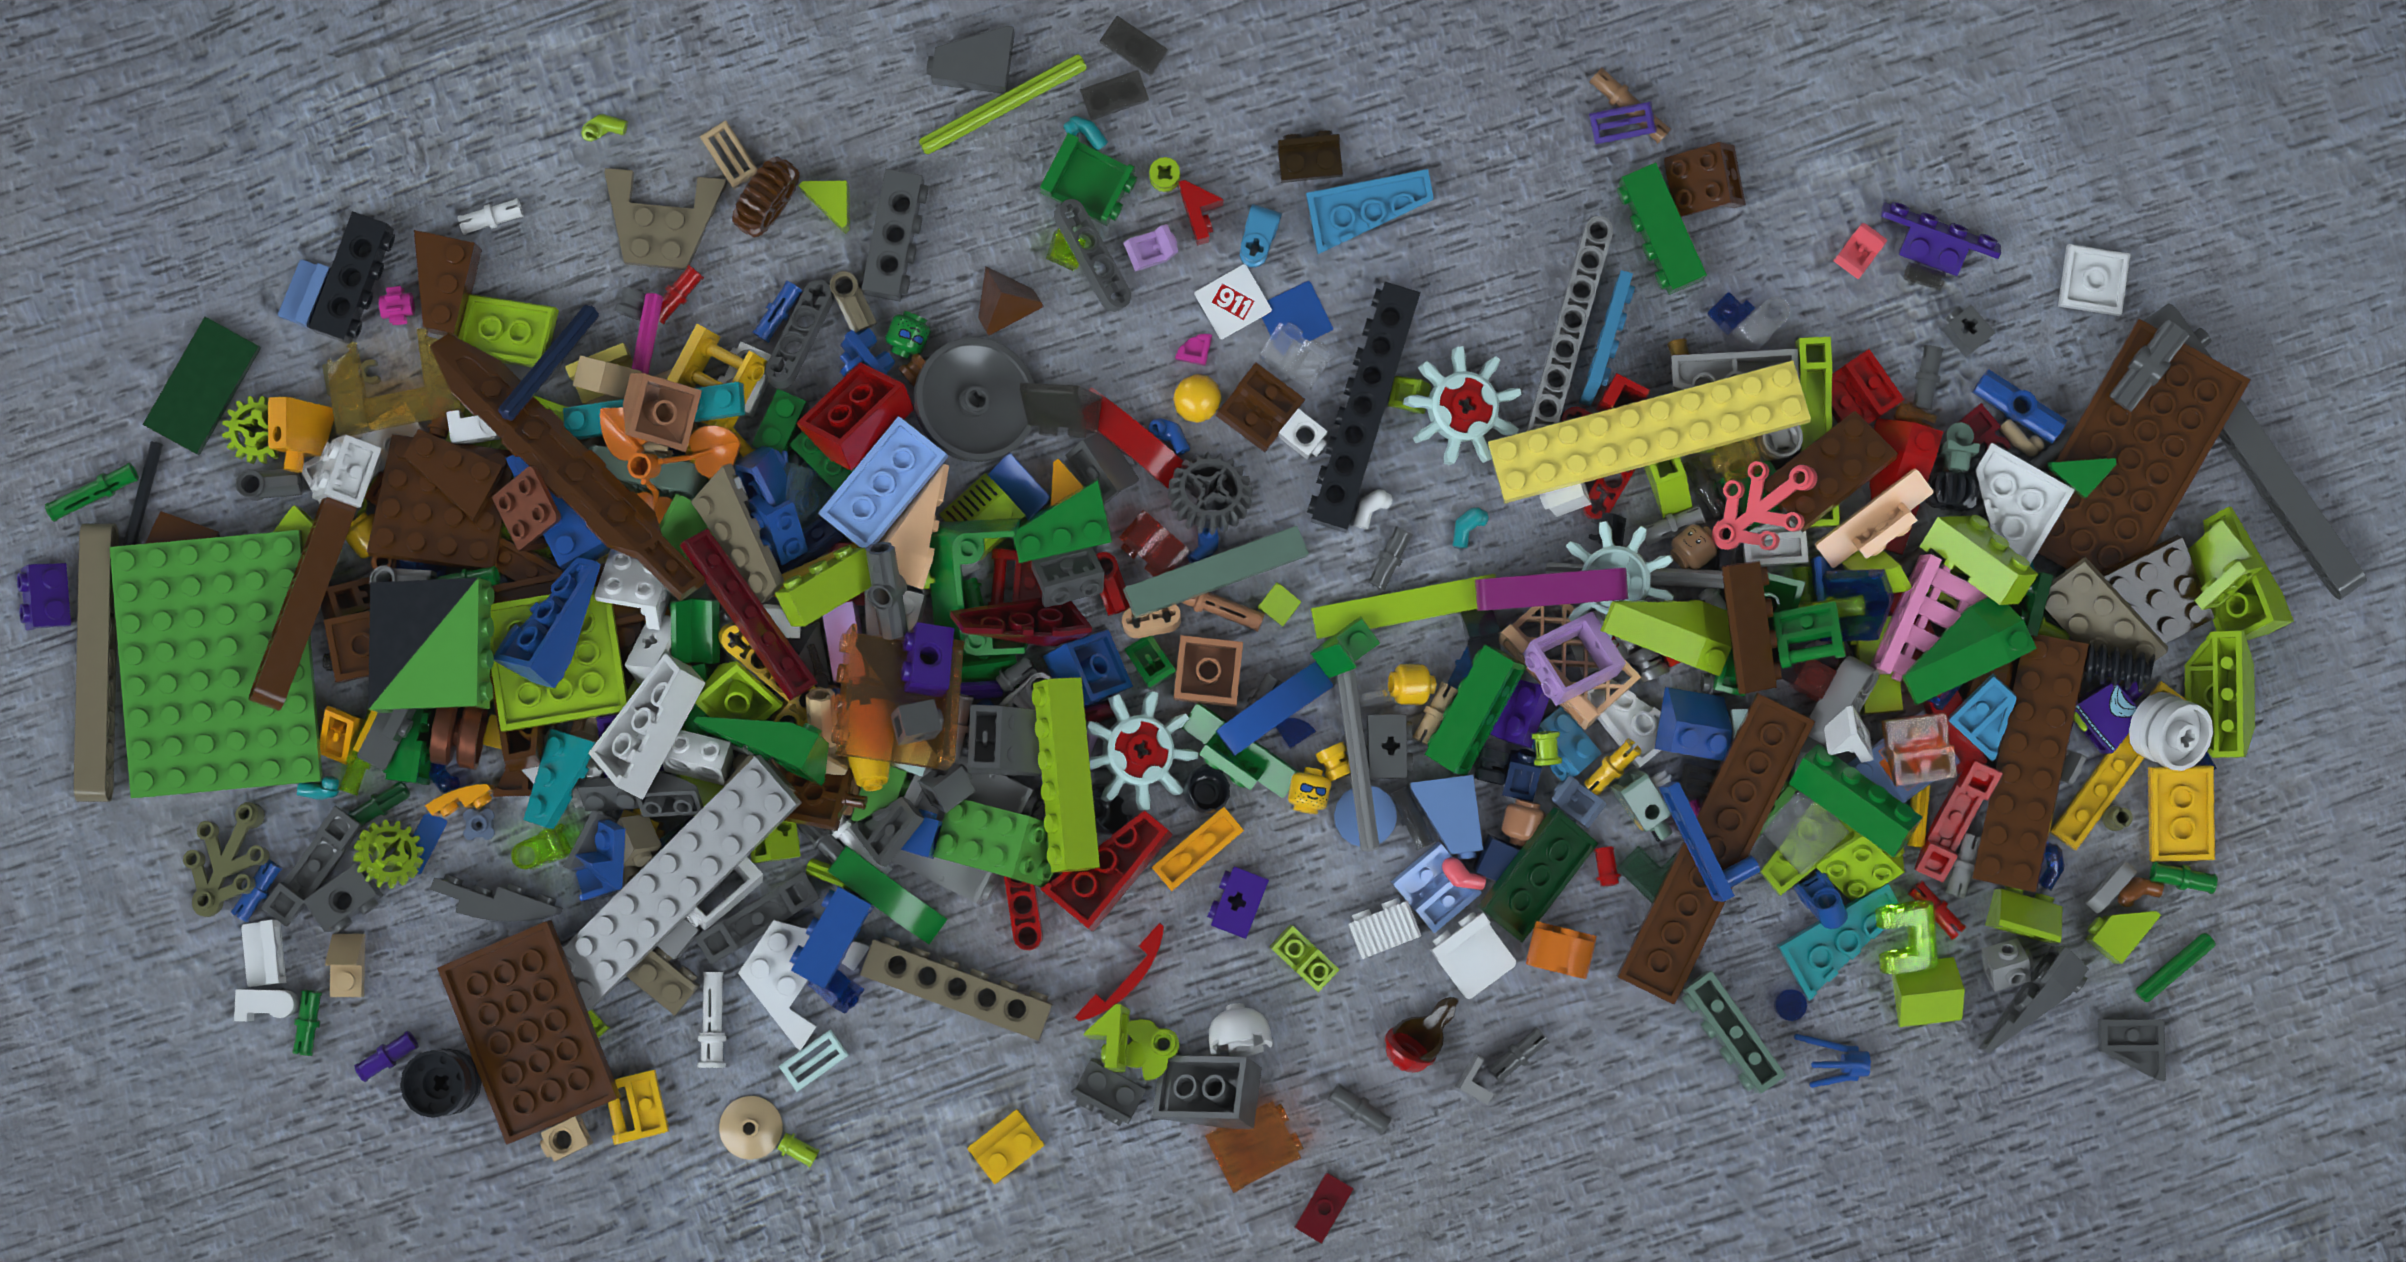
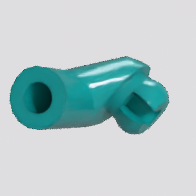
M1075 115L1070 117V120L1063 125V129L1067 134L1070 133L1074 136L1079 132L1083 134L1097 151L1108 143V140L1093 121Z
M1473 507L1458 517L1455 522L1452 546L1467 549L1470 531L1477 526H1485L1489 520L1488 513L1479 507Z

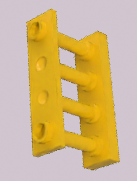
M696 324L667 380L692 388L696 384L702 387L723 384L703 373L712 356L738 370L732 383L740 382L743 384L744 402L746 404L755 385L762 378L768 361L751 351H748L744 359L717 345L721 338L719 335ZM739 416L701 422L732 430ZM688 443L687 450L692 452ZM695 459L690 460L689 462L695 464Z

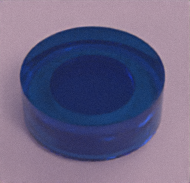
M1786 989L1776 996L1774 1009L1780 1018L1795 1021L1805 1014L1807 1000L1798 990Z

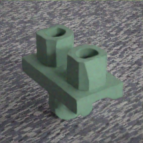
M1962 422L1955 423L1947 429L1945 434L1946 442L1941 444L1938 449L1937 457H1944L1942 472L1963 473L1969 471L1970 458L1979 453L1980 444H1972L1974 433L1971 427Z

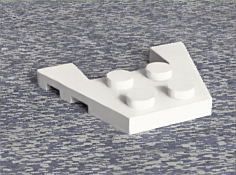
M773 920L738 974L795 1047L801 1051L817 1026L790 1008L808 980L791 971L794 964L789 961L798 945L804 947L810 936L805 934L807 928ZM853 941L842 964L854 971L870 947L864 943Z

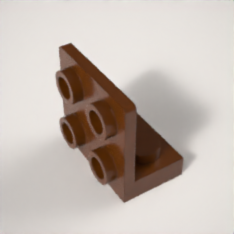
M1717 142L1664 158L1670 194L1680 217L1721 206L1738 208L1746 205L1734 145Z

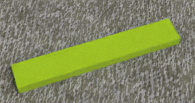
M1496 574L1311 608L1316 639L1334 636L1360 616L1370 629H1376L1477 609L1475 579L1496 578Z

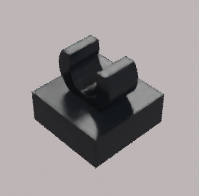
M1602 512V518L1600 519L1591 518V522L1598 525L1600 522L1608 521L1612 529L1614 545L1623 546L1626 518L1615 513ZM1589 534V539L1603 545L1600 534Z

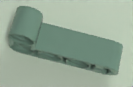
M595 445L588 447V450H592L606 463V468L628 490L634 491L636 494L640 492L652 493L646 485L641 484V479L630 475L627 468L628 461L616 458L609 451L608 447ZM682 461L661 465L659 475L650 479V481L659 490V497L674 499L676 494H680L692 501L709 482V479L697 471L695 464Z

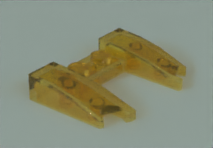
M417 329L425 387L367 398L356 342L348 344L346 347L349 351L335 362L332 359L327 360L336 433L340 436H352L446 417V412L459 410L465 413L464 405L450 392L430 349V345L439 339L427 336L428 330Z

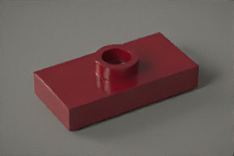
M1326 1172L1294 1228L1322 1244L1354 1188Z

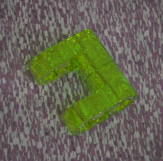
M1914 900L1885 905L1875 909L1876 926L1878 928L1895 929L1907 927L1908 947L1885 951L1878 955L1881 973L1901 974L1929 969L1938 965L1935 913L1932 901Z

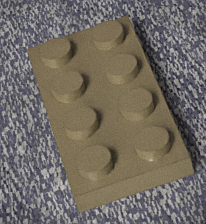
M2086 557L2052 581L2045 609L2075 642L2090 645L2092 641L2096 652L2101 644H2106L2108 654L2116 646L2119 647L2120 657L2124 655L2127 649H2131L2134 660L2140 652H2144L2146 662L2149 661L2153 654H2155L2156 661L2168 652V646ZM2121 679L2118 685L2121 686L2125 683L2124 680Z

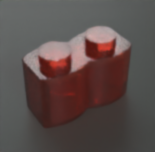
M1142 510L1118 537L1123 542L1120 549L1133 560L1139 556L1147 563L1143 568L1152 577L1177 569L1191 553L1190 549L1145 510Z

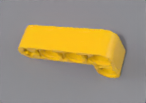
M732 622L724 625L718 637L723 648L785 699L782 707L773 713L771 721L779 722L783 716L791 715L794 717V724L803 727L804 723H808L807 709L805 706H801L799 702L801 695L789 701L782 689L776 685L775 679L764 664L762 666H753L751 664V656L755 651L741 632L739 638L748 645L745 651L734 642L728 645L730 639L727 637L730 632L736 634L740 630Z

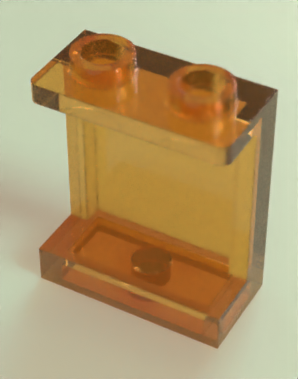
M1273 1100L1257 1107L1254 1129L1218 1127L1205 1134V1138L1233 1193L1245 1188L1246 1185L1295 1160L1301 1159L1299 1151L1304 1148L1296 1132L1289 1134L1284 1124L1289 1121V1118L1281 1103L1275 1106Z

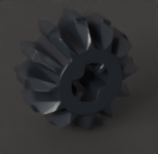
M1940 472L1930 475L1928 484L1932 488L1933 494L1925 499L1929 506L1951 512L1971 510L1976 506L1979 488L1978 480L1973 476L1954 472Z

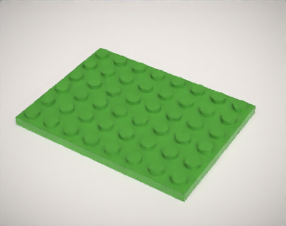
M301 530L110 547L131 799L322 781L311 634L282 709L277 711L248 700L254 679L303 551Z

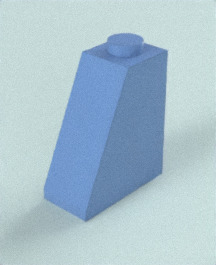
M1473 775L1410 783V792L1449 854H1457L1459 860L1477 858L1476 851H1482L1483 845Z

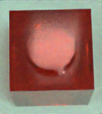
M1815 659L1804 661L1789 687L1815 701L1822 700L1837 671Z

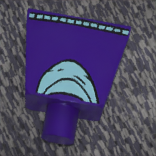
M2112 681L2105 682L2104 685L2100 684L2078 699L2076 712L2088 727L2087 731L2082 732L2101 754H2112L2129 734L2131 719L2137 709L2134 702L2145 693L2144 690L2142 693L2138 692L2136 682L2133 683L2129 690L2125 689V685L2122 688L2119 685L2113 687Z

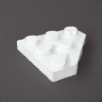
M1991 443L1975 470L1990 529L1997 535L2004 537L2009 542V547L2017 554L2025 557L2031 564L2075 490Z

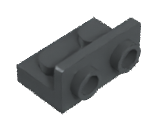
M1092 547L1032 560L1031 569L1042 590V603L1044 607L1061 605L1076 599L1092 597L1103 592L1104 570Z
M1090 1060L1072 1095L1078 1097L1075 1102L1090 1111L1097 1107L1106 1112L1103 1118L1120 1126L1122 1122L1129 1124L1146 1088Z

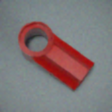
M1100 552L1096 554L1099 561L1105 559L1113 564L1111 573L1104 575V589L1102 593H1099L1107 615L1111 616L1126 611L1130 606L1123 591L1126 585L1116 558L1108 552Z

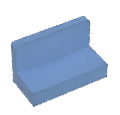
M303 259L300 260L279 309L278 316L309 328L331 268L319 263L316 265Z

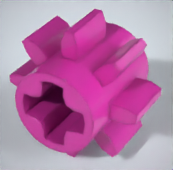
M401 286L386 287L387 295L379 296V310L382 319L389 318V323H392V325L408 324L407 316L415 315V303L412 293H405L404 288Z

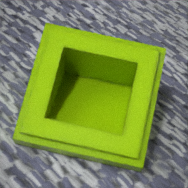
M1395 376L1388 406L1425 414L1426 408H1412L1403 405L1404 398L1412 395L1429 397L1431 384L1422 379Z
M1276 582L1260 603L1258 609L1283 627L1301 604V601Z

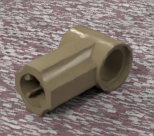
M847 271L837 272L830 280V289L850 330L853 329L857 333L876 325L877 321L855 276ZM849 279L853 282L852 291L845 295L838 293L837 284L839 281Z

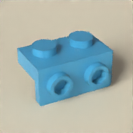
M1561 706L1540 723L1537 732H1560V736L1557 738L1558 757L1562 758V763L1549 765V767L1561 781L1566 780L1570 775L1572 777L1577 776L1602 754L1577 722ZM1534 740L1532 748L1536 751V744Z

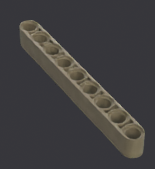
M84 523L81 525L79 534L74 796L77 802H110L113 797L117 630L110 547L119 546V532L115 523Z

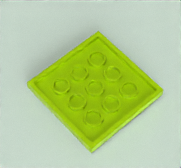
M597 587L593 589L572 661L566 669L564 677L555 688L535 684L494 661L491 670L501 732L619 713L628 702L613 604L595 600ZM549 595L491 605L494 633L491 637L490 650L493 652V656L513 626L517 624L521 627L533 614L529 609L536 602L540 604L545 601Z

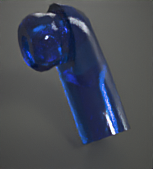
M430 762L429 776L440 792L446 794L459 789V778L451 776L446 770V765Z
M2047 842L2044 856L2047 868L2039 879V885L2051 891L2063 873L2065 864L2062 849L2057 844L2053 845Z

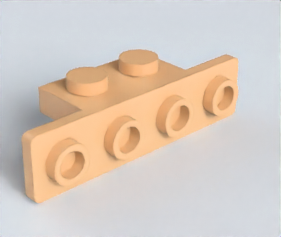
M1913 469L1815 543V546L1832 568L1838 566L1858 550L1866 559L1870 556H1875L1886 548L1888 542L1896 536H1903L1912 528V524L1918 520L1911 510L1931 496L1933 490L1917 469Z

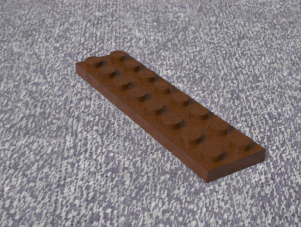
M2040 634L2037 637H2032L2037 649L2021 656L2013 688L2017 699L2013 711L2008 718V725L2002 738L1996 769L2003 774L1989 798L1972 879L2037 893L2090 645L2086 643Z

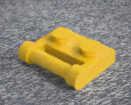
M656 1069L614 1079L618 1088L625 1087L635 1128V1130L627 1132L620 1099L609 1102L608 1108L615 1134L612 1136L614 1145L670 1131Z

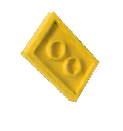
M2195 765L2183 771L2171 770L2164 766L2148 767L2149 861L2215 860L2214 766Z

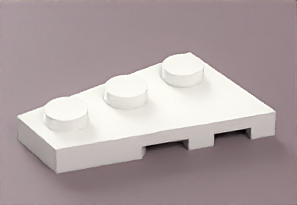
M1610 679V684H1619L1613 679ZM1590 689L1588 690L1587 699L1598 708L1605 701V690ZM1610 690V696L1617 690ZM1631 691L1625 692L1597 718L1619 746L1628 738L1635 742L1627 753H1630L1637 745L1640 747L1642 753L1632 761L1637 769L1661 751L1654 749L1661 711L1655 707H1650L1638 699Z

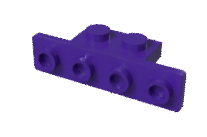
M1884 202L1882 206V217L1909 227L1899 250L1900 256L1958 276L1969 249L1999 259L2001 255V245L1992 236L1986 234L1977 236L1969 233L1968 229L1962 225L1941 223L1936 216L1923 212L1919 215L1909 211V207L1899 202H1892V204Z

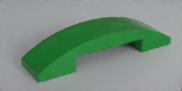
M847 845L827 870L850 889L928 945L948 920Z

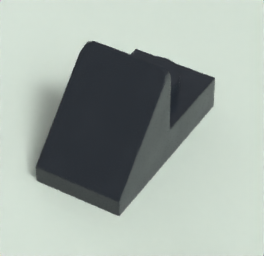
M1477 609L1460 612L1471 668L1473 667V659L1476 653L1484 645L1501 650L1498 637L1500 628L1493 610L1477 611Z

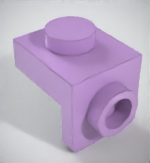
M1167 224L1161 225L1153 232L1130 238L1123 243L1135 272L1165 263L1178 253L1176 238L1170 232Z

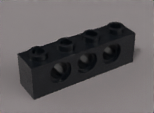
M352 211L310 322L309 328L312 331L351 345L353 338H358L362 329V321L360 319L363 311L370 307L373 300L372 287L375 280L378 281L381 278L384 270V263H382L386 251L389 252L394 244V229L389 224ZM371 244V253L366 257H360L359 249L361 246ZM359 272L361 274L360 282L355 286H349L348 279L350 275ZM348 301L350 303L348 313L341 316L338 315V306L342 302Z

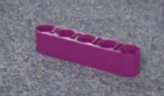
M1626 568L1475 579L1477 611L1629 599Z

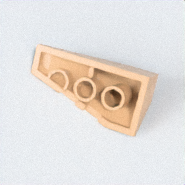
M946 464L940 466L878 542H890L895 547L899 574L903 576L907 585L919 589L924 588L933 561L935 549L929 546L931 534L937 532L940 521L936 520L935 512L936 508L944 500L949 465Z

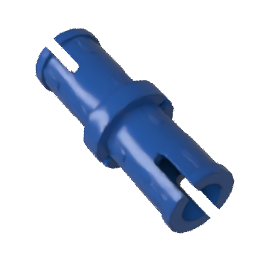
M786 280L785 285L773 303L769 302L766 306L768 310L755 330H753V334L769 343L782 321H787L789 318L788 312L803 291Z
M270 859L266 864L261 865L253 877L256 887H254L250 894H242L235 907L231 910V913L233 915L237 914V918L249 922L250 917L261 900L268 897V889L283 868L280 865L276 866L277 863Z

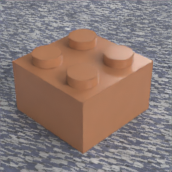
M1180 635L1174 701L1236 707L1243 642Z

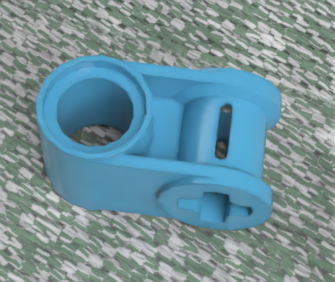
M1252 204L1240 248V259L1246 266L1256 268L1266 261L1272 240L1275 238L1282 216L1281 212ZM1253 245L1259 247L1255 256L1249 255Z

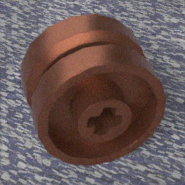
M462 707L437 708L431 731V763L448 765L456 751V761L460 768L476 770L484 746L482 742L487 727L488 709L465 707L462 714Z

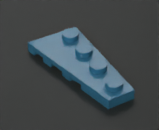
M1621 270L1615 282L1604 318L1605 325L1601 329L1596 344V349L1598 350L1595 352L1586 377L1588 381L1581 393L1579 404L1591 407L1600 385L1605 387L1607 385L1611 368L1606 367L1609 358L1614 359L1619 345V341L1614 339L1617 330L1622 332L1627 313L1622 312L1624 303L1630 304L1635 290V286L1630 285L1633 273Z

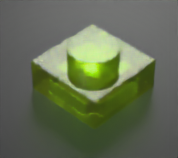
M1058 228L1054 231L1046 259L1074 271L1078 268L1079 263ZM1079 237V244L1084 248L1086 240Z

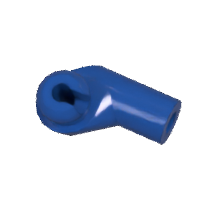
M1162 418L1154 419L1149 423V432L1158 439L1170 442L1177 456L1190 451L1188 442L1179 424Z
M1204 528L1201 534L1198 533V547L1187 557L1190 563L1208 558L1217 550L1219 544L1218 528H1216V532L1213 535L1210 534L1209 528Z

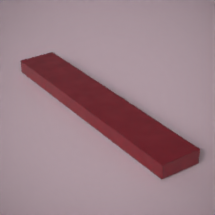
M706 528L684 540L680 547L694 567L705 577L706 584L789 701L813 688L818 682L710 530Z

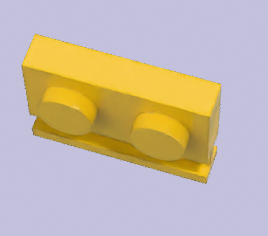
M1016 1109L967 1147V1150L973 1155L977 1163L995 1185L1045 1146V1144L1020 1111Z

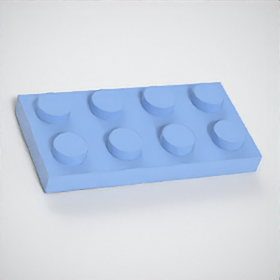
M898 416L818 514L860 548L865 547L866 549L869 545L879 542L945 462L948 455Z

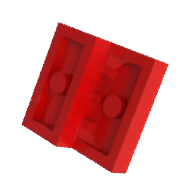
M1870 349L1832 373V415L1838 423L1856 411L1870 424L1905 400Z

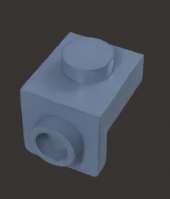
M1571 775L1557 785L1552 797V801L1560 810L1587 829L1607 805L1604 800L1581 785Z

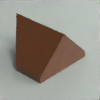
M985 266L978 318L988 336L1044 307L1032 288Z

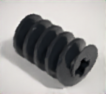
M2091 641L2085 666L2087 682H2091L2094 676L2098 674L2101 685H2104L2108 677H2111L2113 687H2117L2122 679L2125 682L2126 690H2129L2133 683L2136 682L2138 692L2142 693L2145 687L2149 685L2155 654L2146 662L2145 653L2140 652L2134 660L2131 649H2127L2124 655L2120 657L2119 647L2115 646L2110 654H2108L2106 644H2101L2096 652L2094 643Z

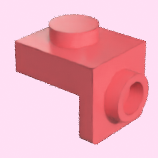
M1862 223L1836 256L1834 262L1859 279L1884 247L1887 239L1866 223Z

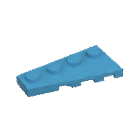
M1428 169L1306 193L1317 255L1434 200Z

